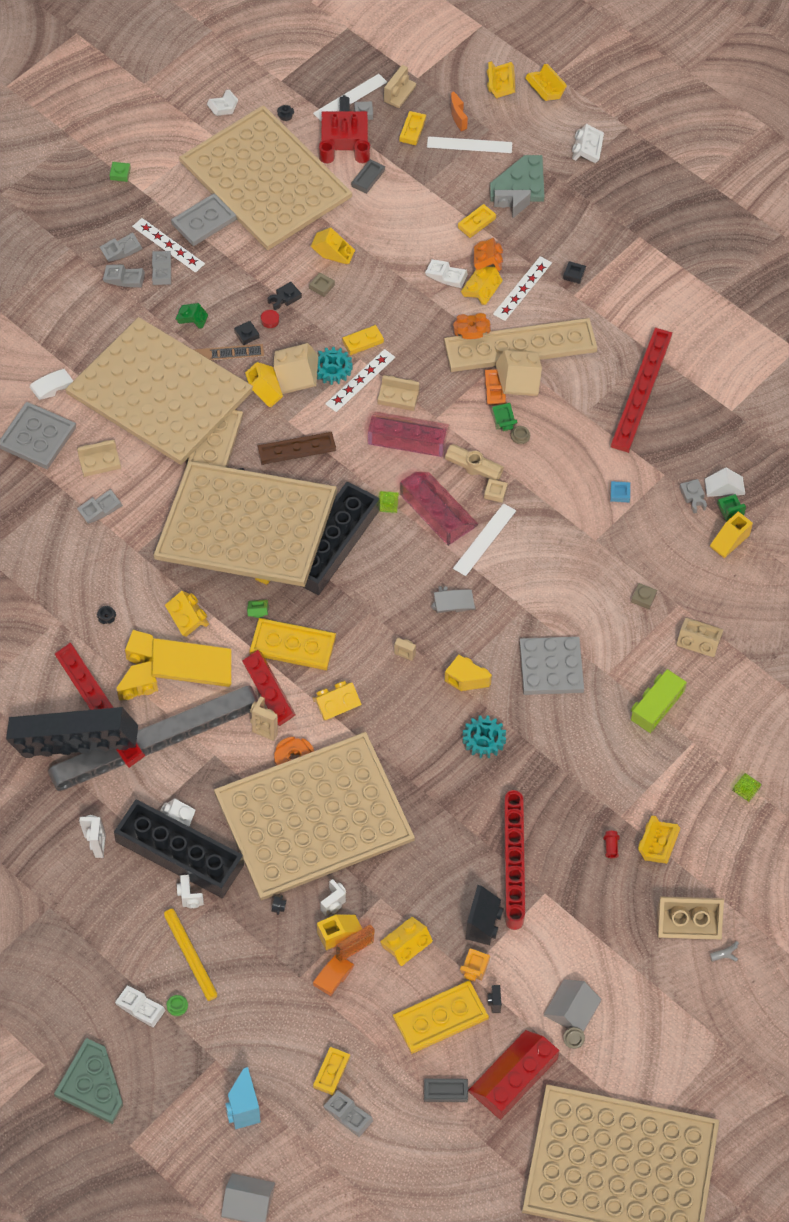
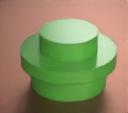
M174 995L167 1001V1010L173 1016H181L186 1013L188 1002L185 997Z

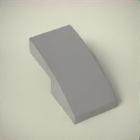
M133 232L119 241L114 238L100 246L108 262L125 258L143 249Z
M153 251V285L171 284V251Z
M106 265L103 281L123 287H142L145 272L143 268L125 269L124 265Z
M110 489L96 500L92 497L77 509L89 524L111 514L123 505Z
M450 590L434 592L433 594L437 613L449 611L462 612L475 609L472 590Z
M338 1090L323 1106L336 1120L358 1137L373 1122L370 1115L355 1106L354 1101Z

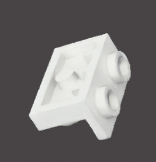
M588 124L578 129L575 134L576 142L572 148V159L576 161L582 156L596 163L600 158L604 132Z
M94 815L80 817L79 822L84 837L87 838V841H90V850H93L95 858H104L106 834L101 818Z

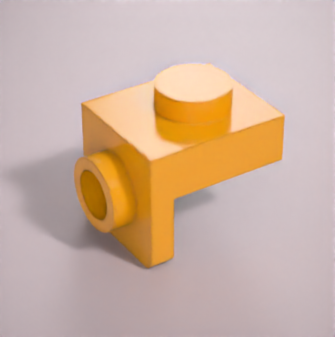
M470 948L464 965L460 967L461 973L464 974L463 977L470 981H475L476 979L482 981L490 955Z

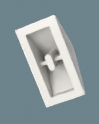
M724 468L704 480L707 497L731 496L734 494L745 495L743 477L728 468Z

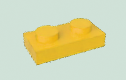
M409 111L400 134L399 142L417 145L426 121L425 114Z
M483 204L460 221L458 229L471 238L494 221L496 214Z
M374 325L342 337V342L348 353L353 355L384 343V338L377 326Z
M330 1047L313 1084V1088L333 1096L348 1064L350 1054Z

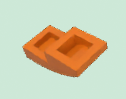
M452 92L451 114L457 127L462 132L467 129L468 117L463 112L464 102L455 92Z
M497 369L485 370L487 405L506 404V394H503Z
M336 954L316 977L313 986L332 996L339 984L343 983L354 964Z

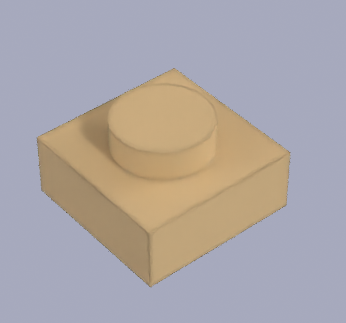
M489 479L484 499L503 503L508 483Z
M397 638L394 645V654L413 661L416 655V645L409 640Z

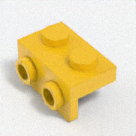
M492 61L488 62L489 69H487L489 82L487 86L489 92L493 93L496 99L515 93L513 63L509 62L495 67Z
M544 64L540 72L528 73L525 78L545 101L560 99L567 87V84L548 64Z
M484 267L480 270H475L461 290V293L464 297H476L482 305H486L502 283V278L496 267Z
M181 591L166 603L165 607L181 634L187 637L200 625L207 627L209 623L206 619L207 614L197 604L198 599L192 593L189 594Z
M344 680L334 685L335 688L328 691L325 688L316 692L317 696L312 699L317 703L323 720H328L362 705L353 682L346 683Z
M651 816L646 824L644 836L638 845L639 852L645 861L668 863L680 832L678 824L659 822L656 816Z
M411 917L388 934L380 943L385 950L395 956L397 963L403 966L431 944L433 940L427 927L414 917Z

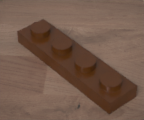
M332 432L257 445L261 465L336 451Z

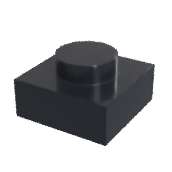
M569 261L563 279L581 284L586 266Z
M251 321L234 328V333L243 345L260 338L259 332Z
M492 985L491 993H487V1004L492 1006V1013H501L500 985Z

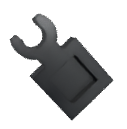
M289 282L277 289L276 295H270L267 298L268 304L276 302L273 304V309L278 310L283 303L289 306L301 299L302 293L292 282Z

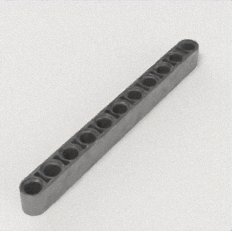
M251 686L242 687L138 730L136 742L146 756L250 713L252 704L257 702L258 698ZM111 749L107 752L90 751L52 766L48 773L56 790L62 791L126 764L116 749Z

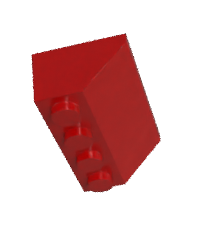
M525 1030L473 1084L468 1092L501 1120L558 1060L560 1050L544 1036Z

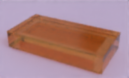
M368 925L336 945V958L340 962L344 961L374 943L375 929Z

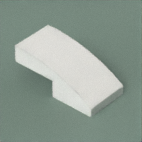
M433 259L425 272L426 276L438 282L462 288L468 275L465 269L453 268L449 266V262Z
M62 369L36 380L30 384V389L41 400L55 396L58 390L66 389L73 382V379L65 369Z
M128 985L115 1002L120 1008L153 1028L166 1011L162 1005L146 998L144 993Z

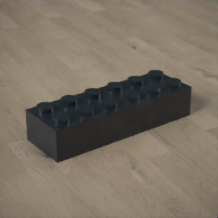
M348 481L344 484L334 499L306 585L303 588L318 596L380 511L379 497Z
M123 707L9 717L6 740L25 758H33L40 755L49 757L52 754L70 755L76 752H107L111 749L127 750L128 748L136 747L138 724Z
M137 799L114 831L116 843L178 876L189 875L190 882L222 899L244 866L243 854Z

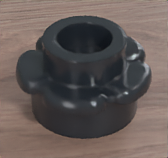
M290 105L280 106L277 109L279 118L282 121L291 120L294 109Z
M102 606L98 610L97 618L101 624H111L115 621L116 612L112 607Z
M283 895L274 896L271 912L277 913V915L285 910L287 900L283 899Z

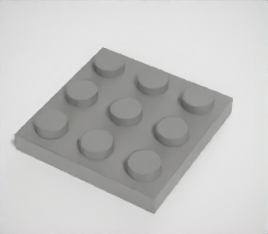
M26 402L1 437L0 449L48 470L76 429V423Z
M579 637L520 639L524 695L584 693Z

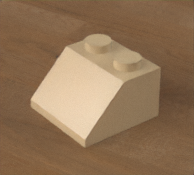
M309 343L275 351L274 370L282 394L316 386L318 354Z
M504 350L495 363L503 394L537 396L542 371L538 353Z

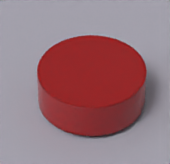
M274 310L264 311L261 314V324L266 328L276 327L279 324V314Z

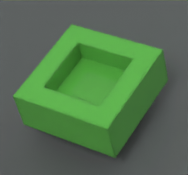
M112 162L109 175L110 180L128 182L131 169L130 163Z
M268 600L248 601V616L260 618L268 615Z

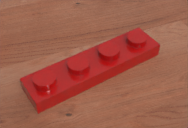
M257 650L242 660L261 697L265 698L267 708L277 714L278 726L296 716L262 652Z

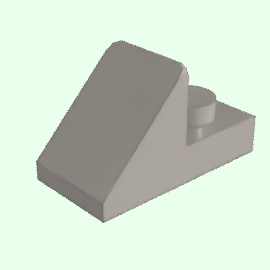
M495 190L494 207H512V218H514L530 205L531 190Z

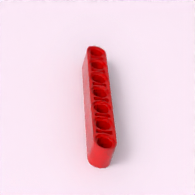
M516 790L507 792L504 801L505 923L511 930L522 928L525 918L523 795ZM516 801L518 804L512 805L509 802ZM510 820H516L518 823L513 824ZM515 838L518 842H511L510 839ZM515 857L518 858L519 861L514 862L511 861L510 858ZM516 876L519 880L513 881L510 877ZM515 895L518 896L520 899L513 900L510 897ZM518 915L520 918L515 920L512 919L510 916Z

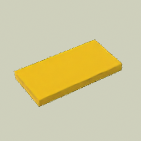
M259 618L249 654L251 655L259 650L267 659L327 671L336 633Z
M154 638L152 641L151 677L230 687L231 649Z
M469 980L393 1014V1019L410 1053L413 1054L489 1019V1016Z

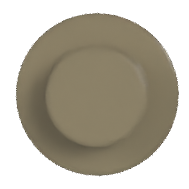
M518 426L512 431L511 438L517 444H525L530 439V432L526 427Z
M570 1027L565 1031L563 1040L567 1047L577 1049L584 1044L585 1035L580 1028Z

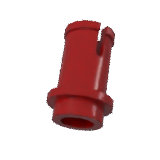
M606 831L603 836L606 844L605 857L617 858L619 857L618 840L620 836L617 831Z

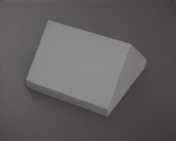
M564 979L546 1009L544 1016L567 1029L578 1027L584 1032L602 999L585 981Z
M232 1173L226 1186L221 1217L241 1222H266L275 1183Z

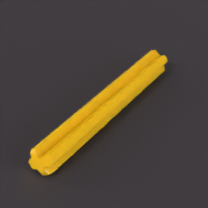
M173 908L166 910L164 917L206 999L211 1001L217 998V992Z

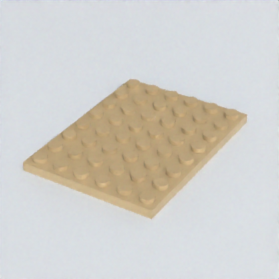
M264 105L179 156L180 162L211 194L215 193L236 214L237 220L267 251L352 198V192Z
M138 317L65 390L66 394L182 465L253 392V386Z
M189 461L156 547L154 558L155 560L305 587L337 493V487Z
M366 732L214 789V794L239 852L243 854L245 866L261 901L415 841L413 832Z
M546 1084L522 1213L564 1222H704L719 1120Z

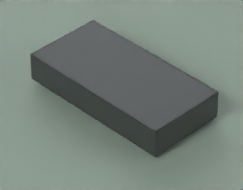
M370 159L351 182V187L367 194L384 173L385 166Z
M424 1078V1102H468V1079Z

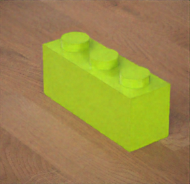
M668 669L663 675L659 674L654 681V686L652 688L648 687L642 696L643 699L640 702L637 701L631 708V721L651 734L685 692L687 682Z

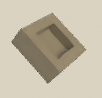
M319 273L309 284V289L325 297L335 286V281Z
M639 583L631 602L650 609L657 590Z

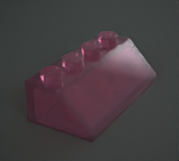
M375 411L371 417L368 430V444L443 457L450 424Z
M414 472L400 482V495L448 546L478 526V523L430 472Z

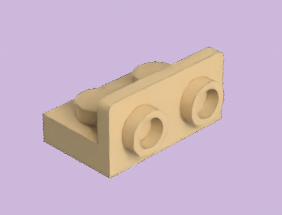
M401 65L384 87V102L397 108L402 106L416 87V83L409 80L408 67Z
M383 376L378 404L414 411L419 395V382L400 379L394 376Z
M106 440L101 443L84 445L77 448L84 477L121 469L115 440Z
M685 618L680 630L677 646L714 657L723 634V629Z
M260 696L259 700L254 702L250 709V713H252L250 720L252 732L274 741L278 735L277 714L270 709H265V698Z

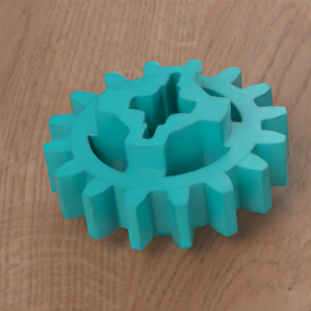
M326 347L325 352L318 351L317 380L323 379L324 384L330 381V385H333L334 381L340 384L341 379L346 381L347 376H351L353 363L352 357H348V352L342 353V348L336 351L335 347H332V350H328Z
M480 715L478 721L472 718L471 724L466 723V730H463V744H466V750L472 749V755L474 756L478 753L479 758H482L483 754L490 758L491 753L497 756L498 750L502 751L504 744H506V730H502L503 724L497 725V719L495 718L491 721L488 715L486 719H483ZM474 731L475 735H473V738H471V734ZM496 736H498V739H497V741H496V743H495V742H494V739H495Z

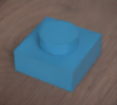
M611 481L610 502L630 503V482Z

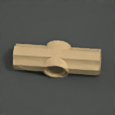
M454 444L450 445L445 455L446 460L466 468L467 473L470 475L479 474L488 479L499 481L504 470V466L484 458L479 451H468Z

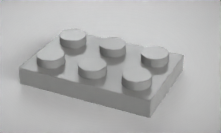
M214 193L171 219V223L192 246H195L231 224L237 218L236 214Z

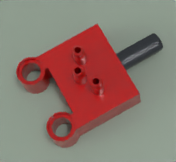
M346 95L339 98V111H322L319 159L323 163L334 161L335 150H354V158L358 163L363 164L370 160L368 111H350V98L346 97Z

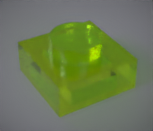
M380 491L379 512L397 513L399 493Z
M745 773L735 784L732 791L750 802L760 790L762 784Z

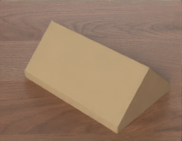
M660 896L657 907L658 938L722 940L724 898Z

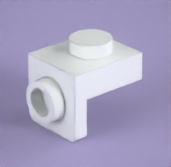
M226 90L223 98L209 99L207 105L216 116L233 114L238 99L230 90Z
M173 799L168 803H164L160 812L190 826L195 809L177 799Z
M180 875L181 883H177V895L182 896L183 907L197 908L204 905L202 893H190L189 875Z
M333 879L329 881V889L332 894L321 901V911L325 916H328L330 913H336L342 907V904L346 902L345 888L341 883H336Z

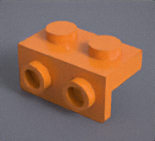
M494 237L487 241H481L474 246V266L476 270L494 264L498 271L502 270L503 249L500 243H496Z

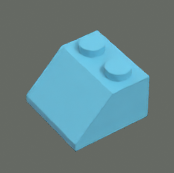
M246 1067L242 1070L228 1093L229 1102L225 1103L229 1123H234L235 1130L261 1123L258 1101L249 1069Z

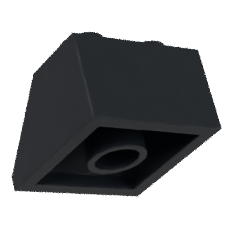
M477 885L467 920L465 939L490 946L492 938L496 939L499 928L495 926L496 921L501 920L504 908L500 907L501 899L481 885Z

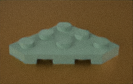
M524 155L490 183V202H494L495 190H531L530 202H544L543 156Z
M86 1038L54 1095L58 1099L113 1124L123 1107V1103L105 1046Z

